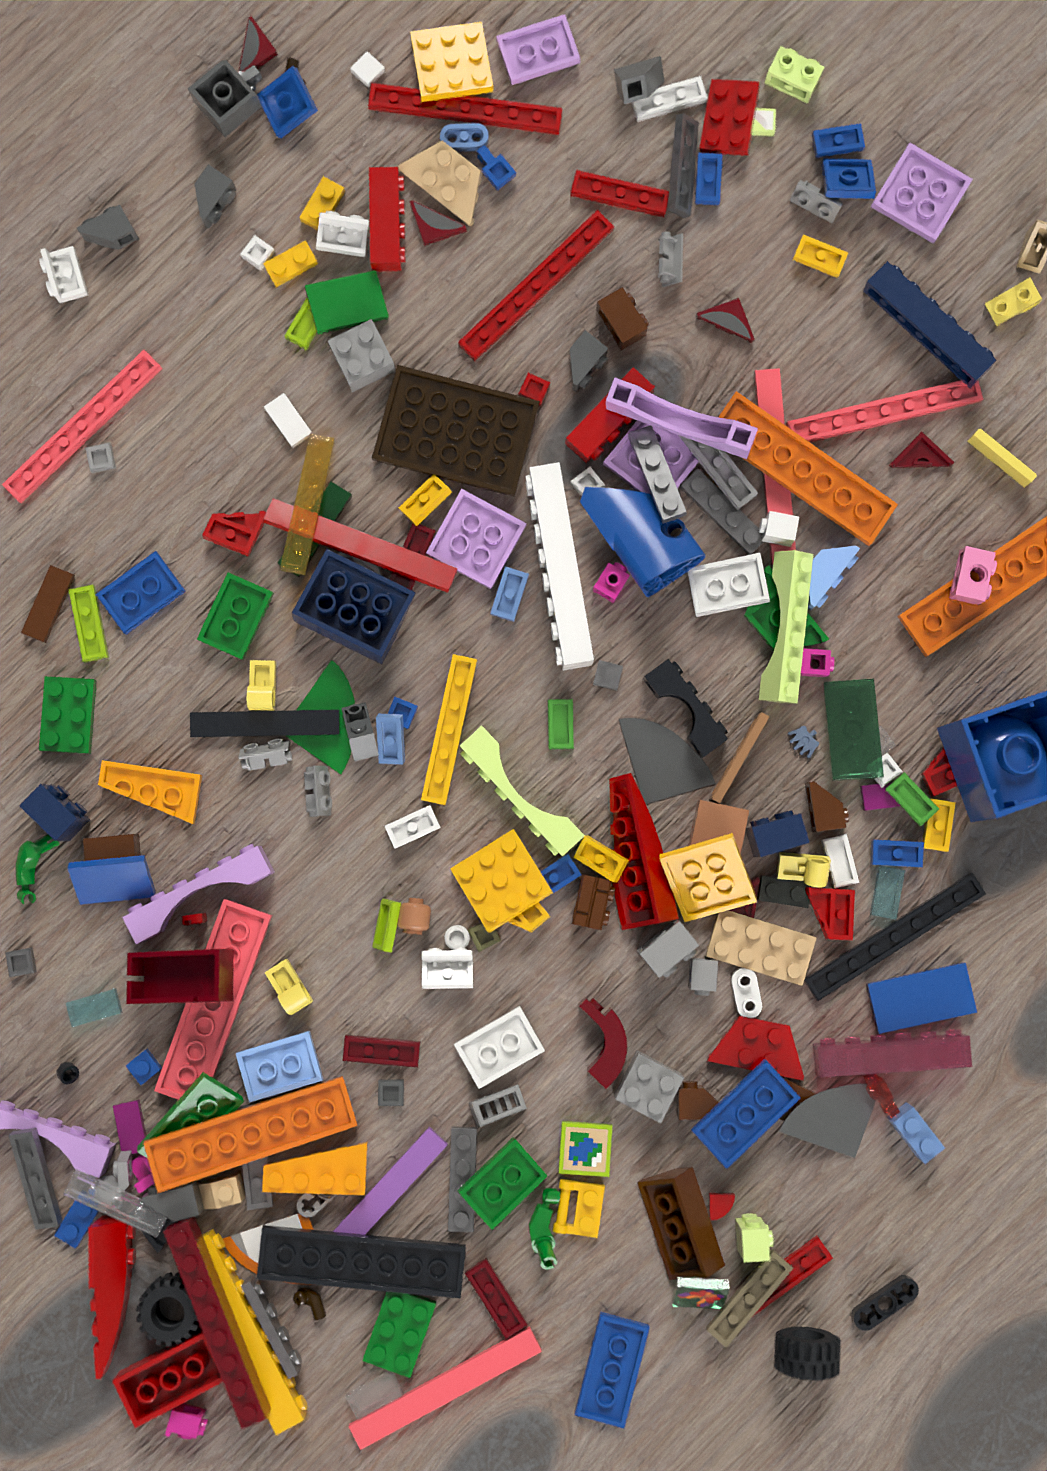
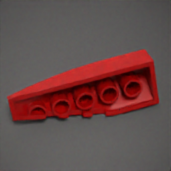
M631 773L610 778V811L613 812L614 820L613 824L610 825L611 835H614V849L611 850L629 860L618 882H612V885L615 886L614 895L621 928L626 930L679 919L674 894L660 862V854H663V849L643 796Z
M104 1215L88 1227L89 1289L94 1288L90 1309L91 1311H96L92 1324V1335L98 1337V1342L94 1344L96 1379H101L108 1371L125 1321L131 1288L132 1265L136 1262V1249H132V1239L136 1235V1224L132 1223L130 1215Z

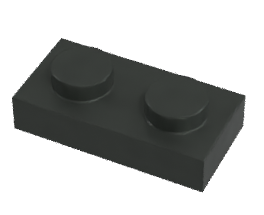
M761 876L757 900L808 908L809 898L805 887L811 886L804 882Z

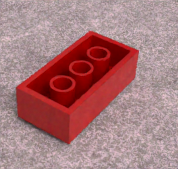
M202 1328L195 1331L188 1340L185 1338L183 1343L177 1345L174 1342L172 1346H166L120 1370L112 1380L134 1428L223 1383Z

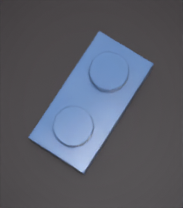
M505 566L490 615L512 622L515 621L529 577L528 573Z
M378 713L376 716L379 763L403 765L405 762L403 715Z

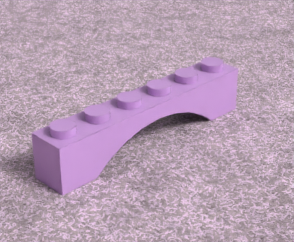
M614 378L606 399L607 410L745 459L748 458L758 430L756 427L736 420L713 417L680 407L651 394L637 385Z
M253 844L239 850L241 855L233 859L231 856H228L218 861V867L210 871L209 868H205L194 874L196 879L188 883L186 879L172 886L173 891L167 894L162 891L150 897L151 902L145 906L139 903L129 908V914L122 918L135 943H143L164 932L169 919L176 909L197 891L223 882H237L250 885L275 873L262 846L254 847Z
M4 1100L0 1101V1129L23 1130L37 1128L38 1135L47 1138L58 1146L69 1158L75 1170L98 1178L106 1173L116 1146L115 1143L110 1142L109 1137L101 1134L93 1136L87 1134L86 1129L82 1127L72 1126L70 1128L62 1125L63 1122L57 1118L48 1117V1119L39 1117V1113L34 1110L24 1109L23 1111L15 1108L14 1103Z

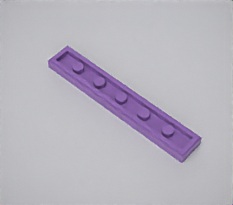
M429 1126L332 1232L365 1235L442 1152L448 1143Z

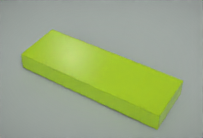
M88 585L69 589L82 661L90 662L109 658L95 586Z

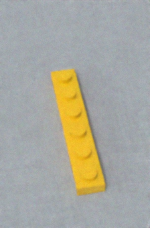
M452 655L421 797L423 801L446 805L477 659Z

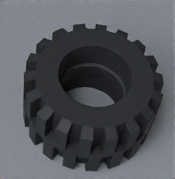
M171 1272L166 1273L164 1277H158L149 1285L139 1299L140 1303L136 1308V1312H139L136 1317L137 1323L142 1322L139 1329L142 1333L144 1331L148 1333L146 1338L149 1341L155 1338V1344L161 1345L163 1342H166V1346H172L174 1342L177 1345L181 1344L185 1338L188 1340L200 1325L179 1272L172 1276ZM163 1297L177 1299L184 1308V1318L178 1321L167 1319L160 1311L159 1300Z
M788 1327L781 1329L775 1333L774 1367L786 1376L801 1380L821 1381L837 1377L840 1374L841 1339L829 1331L813 1327Z

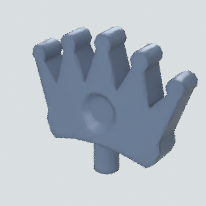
M801 726L799 729L787 733L788 735L796 734L789 741L790 743L798 741L793 750L803 746L801 752H799L800 755L809 750L807 758L811 757L819 745V742L813 738L817 732L813 730L809 733L806 726Z

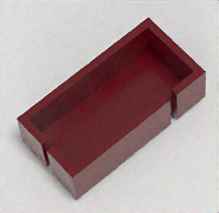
M201 949L127 953V976H144V981H127L126 1004L233 1001L234 950Z

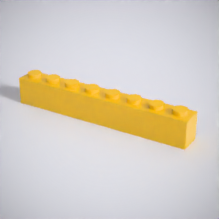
M211 1229L202 1235L270 1404L271 1410L267 1418L275 1434L278 1435L302 1422L306 1416L308 1405L302 1394L299 1395L294 1387L296 1386L294 1377L288 1379L241 1287L244 1280H239L235 1272L237 1270L233 1258L231 1256L228 1257L224 1250L225 1243L219 1233L216 1234L214 1229Z

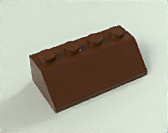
M693 1167L672 1169L637 1182L669 1280L708 1278L725 1266Z

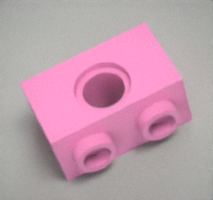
M969 546L959 550L949 599L975 605L985 602L986 599L988 600L992 590V585H989L990 576L994 575L997 567V561L994 560L995 552ZM970 571L978 573V582L970 578Z

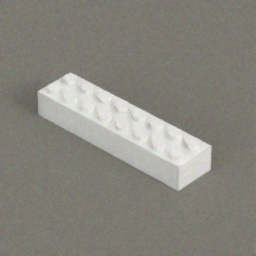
M560 463L530 467L529 475L525 476L527 495L533 497V500H530L532 520H537V524H534V536L536 544H541V549H538L540 568H545L546 572L542 574L544 592H549L550 595L546 602L548 616H553L554 622L551 623L553 641L557 640L559 646L555 647L557 665H562L563 671L592 666L594 657Z

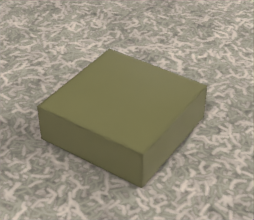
M482 922L468 929L478 952L501 941L496 929L488 933Z

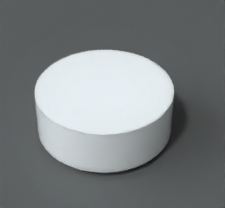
M461 925L451 926L445 933V943L452 950L455 948H465L469 943L470 934Z

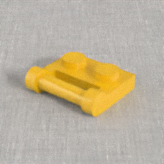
M560 1179V1200L557 1219L553 1223L552 1231L559 1234H574L598 1238L605 1185ZM571 1190H577L573 1224H568L566 1221Z

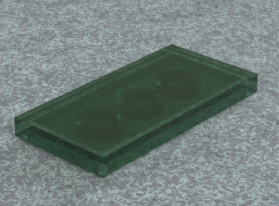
M874 679L824 682L823 689L832 781L883 778Z

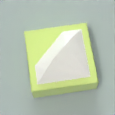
M756 108L752 135L774 136L776 109Z

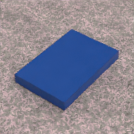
M155 551L99 591L96 596L123 633L127 635L185 593L186 590L159 553Z
M145 855L69 862L67 869L80 905L150 898L156 893Z

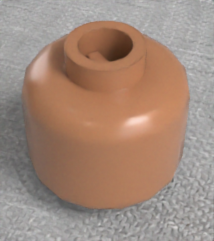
M409 898L408 902L401 903L397 925L403 929L402 933L422 935L423 931L429 929L431 908L423 904L424 899Z

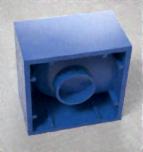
M1047 691L937 727L970 822L999 818L1047 801Z

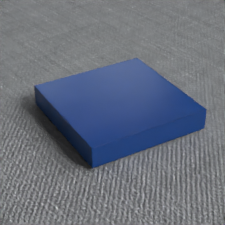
M293 66L257 93L260 104L276 136L279 138H283L318 111L297 68Z
M823 159L822 173L826 198L875 199L876 187L872 160Z

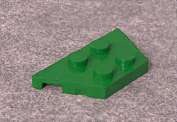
M768 565L764 569L770 602L748 606L744 616L774 652L780 628V601L776 584L772 578L773 570ZM807 612L804 647L825 643L829 638Z

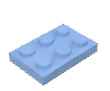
M310 1031L236 1053L249 1102L320 1082L324 1079Z

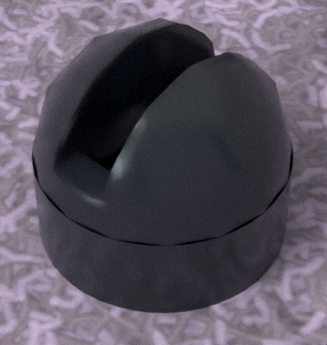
M71 1062L61 1063L56 1070L57 1077L63 1084H71L77 1080L79 1069Z

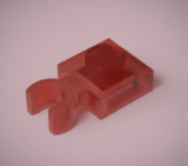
M873 1072L865 1075L863 1078L868 1085L866 1090L873 1100L877 1099L879 1101L882 1111L885 1114L888 1113L891 1118L900 1113L885 1080Z

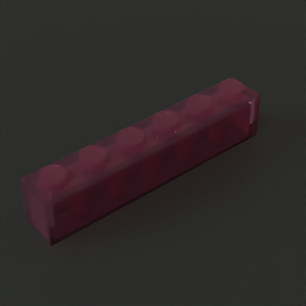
M946 1030L945 1035H936L935 1031L920 1032L921 1036L911 1037V1033H897L895 1038L887 1039L885 1035H871L870 1040H860L858 1036L845 1037L843 1042H835V1038L820 1039V1043H813L815 1074L819 1077L972 1067L970 1036L961 1033V1030Z

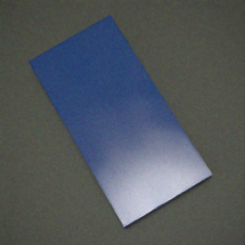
M964 962L866 983L878 1034L977 1013L967 966Z
M764 1059L691 1130L718 1161L728 1169L800 1097L771 1064Z
M604 1312L599 1313L574 1412L575 1416L625 1428L650 1328L649 1324Z

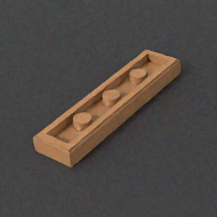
M764 713L756 715L709 797L712 802L720 804L769 719L768 715Z

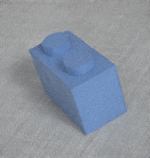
M907 1102L887 1117L912 1152L924 1164L945 1149L916 1109Z

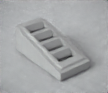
M518 1084L469 1102L477 1127H482L527 1109ZM510 1093H512L516 1103V1107L513 1108L508 1097ZM500 1097L503 1098L507 1110L505 1111L502 1110L498 1099ZM489 1101H493L497 1114L493 1115ZM483 1104L487 1115L486 1118L482 1117L479 1105Z

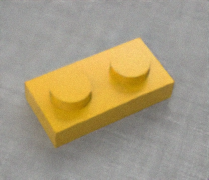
M323 176L300 215V221L318 230L320 213L334 211L345 193V188Z
M803 234L793 260L838 278L848 252Z
M305 240L266 261L263 265L275 287H278L318 265V262Z
M432 475L399 509L411 522L418 526L452 491L436 475Z
M930 798L939 810L925 822L922 840L924 842V849L949 852L956 802Z
M584 835L574 855L575 859L613 883L618 882L629 861L589 835Z

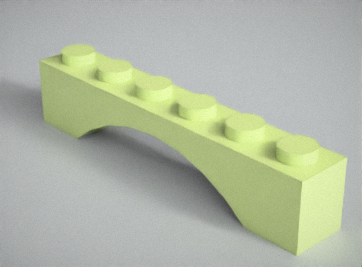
M796 550L774 553L772 578L776 584L780 601V628L773 655L761 675L759 700L798 704L813 554Z
M482 725L460 745L463 750L460 753L461 756L469 764L473 761L480 768L477 773L486 782L491 780L497 786L494 791L503 801L508 798L514 804L511 809L520 819L525 816L531 824L528 828L537 837L543 835L548 841L545 846L555 856L558 853L564 856L584 837V834L568 817L555 816L543 812L529 804L516 792L503 770L499 743Z

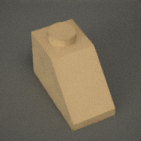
M241 1171L198 1182L204 1209H218L241 1203L246 1197Z

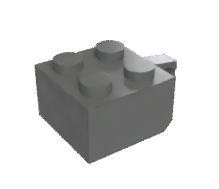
M222 60L188 88L193 102L224 137L229 135L262 107L258 95L254 92L256 89L255 85L262 80V76L254 65L244 72L240 71L237 73L227 60Z

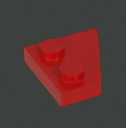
M259 511V513L244 514V512H234L230 515L225 513L212 514L202 537L205 540L249 557L264 525L263 518L266 511Z
M943 747L921 774L931 797L957 786Z
M805 887L806 894L825 939L853 940L855 890Z

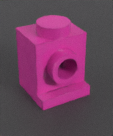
M615 562L614 565L608 563L594 585L593 592L614 604L630 575L626 573L628 569L618 562ZM614 575L618 581L610 583L608 577Z
M803 648L801 676L827 677L830 675V672H833L834 657H831V650ZM811 660L818 662L816 669L811 667Z
M186 1403L173 1408L165 1436L170 1437L172 1432L177 1433L183 1439H196L198 1435L203 1436L208 1420L204 1419L207 1409Z

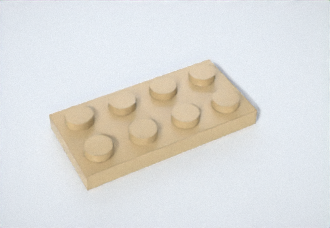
M727 910L717 913L705 956L803 986L817 937Z

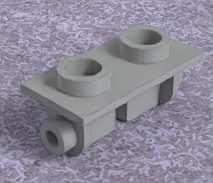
M800 180L790 201L833 223L843 205L839 201L840 198H826L825 192L823 195L820 194L818 187L808 183L807 180L805 182Z
M662 232L658 238L659 254L662 255V258H659L658 278H660L662 287L682 282L683 234L671 237L670 232Z
M274 739L264 745L258 746L257 743H252L244 746L240 750L238 757L242 759V768L248 769V771L266 768V758H269L270 766L288 764V761L292 760L291 750L287 751L290 740Z
M328 766L306 767V772H304L305 790L313 789L314 793L306 795V812H309V817L330 816L332 799L330 797L329 784L331 777L328 772Z

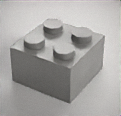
M372 319L328 340L330 349L352 392L396 371L394 362Z
M673 920L636 951L659 978L662 975L666 978L677 969L675 965L683 959L686 962L697 953L695 948L699 944L680 921Z
M636 1050L614 1093V1097L617 1101L661 1123L684 1076L680 1072Z

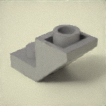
M121 1151L118 1160L114 1161L113 1175L102 1176L99 1185L95 1186L94 1200L99 1202V1211H105L129 1186L133 1176L131 1151Z

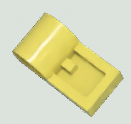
M1028 278L985 303V306L994 323L998 326L1017 314L1032 309L1042 301V298L1031 278Z
M250 660L247 707L250 711H275L276 661Z
M779 852L777 879L804 881L805 884L812 887H825L828 882L831 859L829 856Z
M288 959L283 960L264 972L277 992L282 1007L289 1015H293L313 1002V999Z

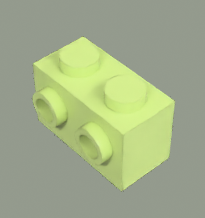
M780 46L768 70L765 84L808 103L820 80L824 66L814 59H807L798 55L793 49H786Z
M751 1213L743 1214L742 1218H735L737 1250L743 1261H770L769 1247H773L772 1231H769L768 1224L765 1225L761 1217Z

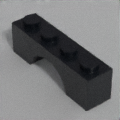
M667 659L645 675L643 680L657 699L673 697L687 705L693 719L692 729L687 739L699 756L703 758L728 740L726 736L728 731L720 721L716 723L712 718L711 714L713 711L705 701L701 703L697 698L696 694L698 691L690 681L686 683L682 678L681 674L683 671L675 661L671 663Z

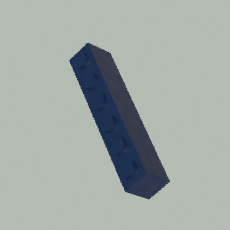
M887 261L867 281L863 292L970 389L996 362L993 353L988 348L982 347L975 340L972 333L964 331L952 315L943 312L939 308L938 303L922 293L918 284L913 281L910 282L896 265H892Z

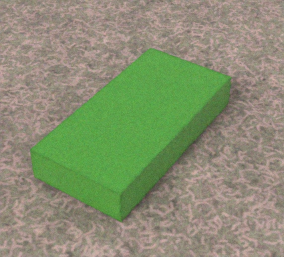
M573 699L548 700L549 750L574 749Z
M905 772L885 789L919 826H922L939 810Z

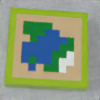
M562 1121L559 1174L609 1177L612 1124Z

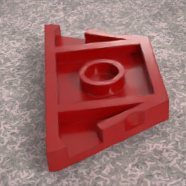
M739 1015L733 1022L732 1027L720 1039L716 1048L707 1056V1061L748 1070H753L766 1059L780 1076L804 1081L791 1028L786 1024Z

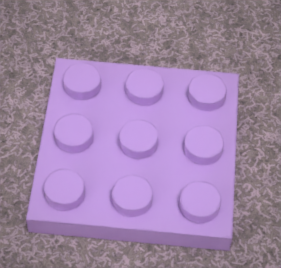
M909 143L871 207L934 244L973 179Z
M637 420L605 459L603 465L636 491L651 494L628 438L629 432L649 426V424ZM652 426L678 489L699 461L677 434Z
M461 489L428 548L426 555L458 568L457 572L492 589L527 523Z

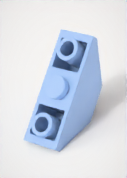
M848 546L824 549L813 558L808 609L810 611L815 606L820 608L829 597L825 593L830 587L835 589L843 579L841 573L845 567L850 569L859 558L856 556L860 549L859 547Z

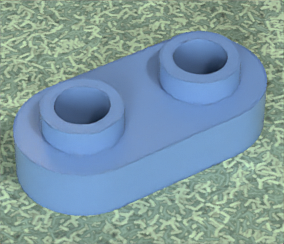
M449 124L441 130L440 141L443 140L457 152L477 151L483 145L487 146L489 136L486 127L482 124ZM474 137H479L481 140L479 142H474L472 139ZM450 138H456V139H457V140H456L455 142H453V143H451V142L448 141Z

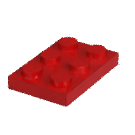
M711 79L699 147L700 153L748 156L760 90L759 81Z

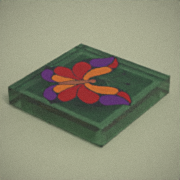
M678 1277L672 1296V1307L721 1309L725 1305L728 1296L729 1280Z

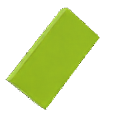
M307 298L284 335L285 339L307 350L317 333Z
M382 898L372 945L373 948L392 953L401 906L400 902Z

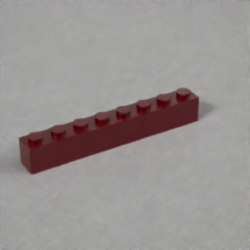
M195 1216L170 1224L163 1232L240 1427L243 1430L266 1420L271 1407Z

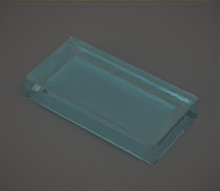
M879 865L870 915L897 919L905 870Z
M116 988L65 1003L72 1027L122 1013Z

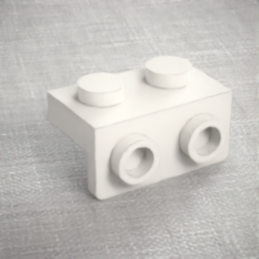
M334 211L320 213L316 250L365 257L369 220H365L359 215H351L350 217L340 216L339 213Z
M73 246L50 253L46 248L40 249L43 258H40L39 261L43 272L48 275L49 281H46V286L50 296H54L60 303L88 295L77 253Z
M431 948L427 951H422V989L473 988L472 951L465 948H455L452 951Z

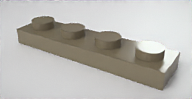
M771 1249L770 1261L760 1262L706 1326V1330L727 1347L791 1272L793 1267Z

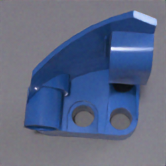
M584 488L580 503L612 550H615L646 597L656 594L697 566L706 557L684 522L680 519H675L664 524L662 523L651 494L614 488ZM674 529H682V532L679 536H670L671 532Z

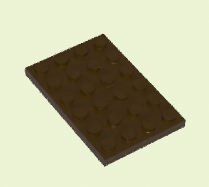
M397 365L372 460L431 476L436 475L438 478L515 497L540 401Z

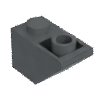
M661 56L614 69L617 93L624 104L648 98L664 82Z
M208 164L194 183L200 218L204 226L209 229L213 223L216 224L219 221L222 210L234 200L237 190L230 178Z
M120 205L107 208L103 214L95 218L86 219L82 225L77 227L85 241L115 250H120L139 239Z
M586 330L569 350L572 390L575 392L581 387L585 389L593 378L591 374L596 368L601 370L608 361L606 357L608 348Z
M366 702L341 708L354 761L379 756Z
M197 1180L159 1193L155 1185L148 1188L149 1192L142 1197L144 1204L172 1221L198 1216L204 1210Z

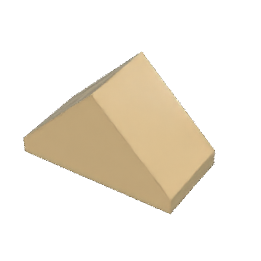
M1036 220L1026 233L1017 267L1040 274L1047 260V222Z

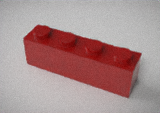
M369 167L370 264L372 271L376 270V272L402 271L401 262H406L405 247H401V239H405L406 236L405 223H401V215H405V200H400V191H405L404 176H400L398 167Z
M634 367L621 379L637 385L651 394L654 392L655 386ZM608 394L566 437L565 444L586 464L591 459L595 461L603 453L604 449L602 447L608 441L612 443L621 433L619 429L624 424L628 426L634 421L632 418L606 409Z

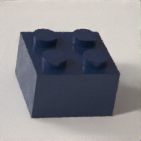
M39 784L19 805L55 841H71L91 820L85 815L87 810L78 802L74 804L68 798L70 794L60 785L56 787L53 784Z
M793 810L775 814V820L769 821L767 817L751 821V827L746 828L745 831L753 857H763L810 843L801 813L793 814Z

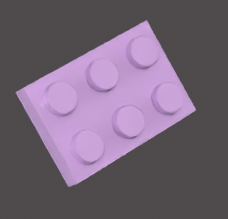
M565 14L496 36V42L511 85L580 63V56Z

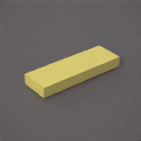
M978 429L968 439L967 442L1021 486L1026 487L1036 478L1035 472L982 429Z

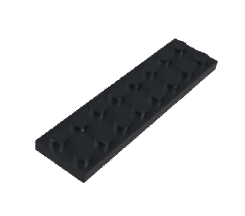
M263 1225L256 1279L461 1299L466 1244Z

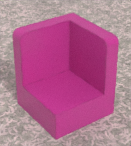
M140 1155L132 1160L133 1173L138 1179L134 1186L140 1194L155 1184L148 1158Z

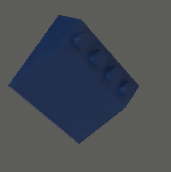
M326 549L295 605L292 617L294 622L373 661L383 664L416 592Z

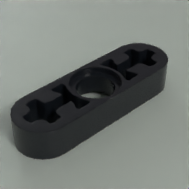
M907 1275L897 1277L856 1305L851 1313L852 1321L860 1330H871L918 1296L919 1287L917 1283ZM903 1283L911 1285L909 1287L910 1292L908 1294L902 1291L903 1288L901 1285ZM892 1290H894L895 1293L898 1294L897 1296L900 1298L899 1301H897L895 1296L891 1293ZM883 1296H888L892 1300L891 1306L885 1310L880 1309L878 1306L879 1299ZM873 1304L874 1308L879 1313V1315L876 1316L875 1313L872 1312L873 1310L870 1308V1305ZM861 1312L869 1314L867 1316L868 1321L866 1323H864L863 1320H860L861 1317L859 1314Z

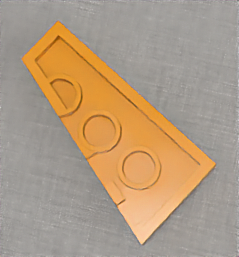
M102 760L98 780L99 786L195 824L202 775Z
M368 1142L265 1164L263 1166L262 1192L365 1195Z

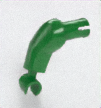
M49 834L34 842L27 840L19 847L15 863L16 885H21V889L17 892V899L23 905L24 897L29 894L28 898L32 904L36 900V895L29 890V885L35 884V867L39 862L40 855L60 845L59 841L55 840L47 843V841L53 839Z
M554 1188L543 1190V1204L537 1203L528 1224L532 1249L539 1254L541 1267L545 1270L553 1269L554 1265H557L553 1251L556 1242L549 1228L553 1213L549 1205L550 1203L558 1204L560 1200V1192Z

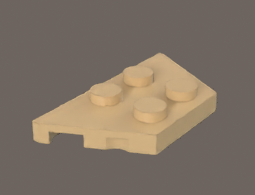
M443 140L398 165L399 170L469 226L473 225L474 208L479 194L478 186L481 183L482 177L480 169Z

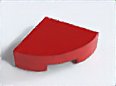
M207 912L181 916L182 925L184 926L202 924L208 921Z
M709 1193L710 1220L720 1219L731 1210L735 1200L734 1193Z

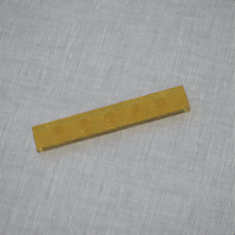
M310 434L281 561V571L306 575L335 438Z

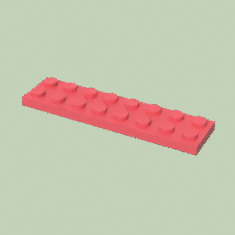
M223 899L206 949L234 950L233 1001L185 1004L154 1089L155 1092L179 1100L202 1072L214 1078L270 924L271 914Z

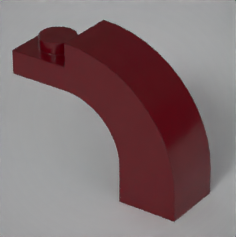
M584 997L579 1002V1006L600 1026L604 1034L602 1051L587 1067V1071L607 1089L618 1077L624 1066L627 1055L626 1033L619 1017L611 1007L603 1014L601 1012L603 1007L594 998L589 1001Z

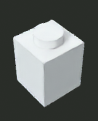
M769 511L767 516L762 518L760 522L759 533H763L761 541L791 547L796 538L799 517Z

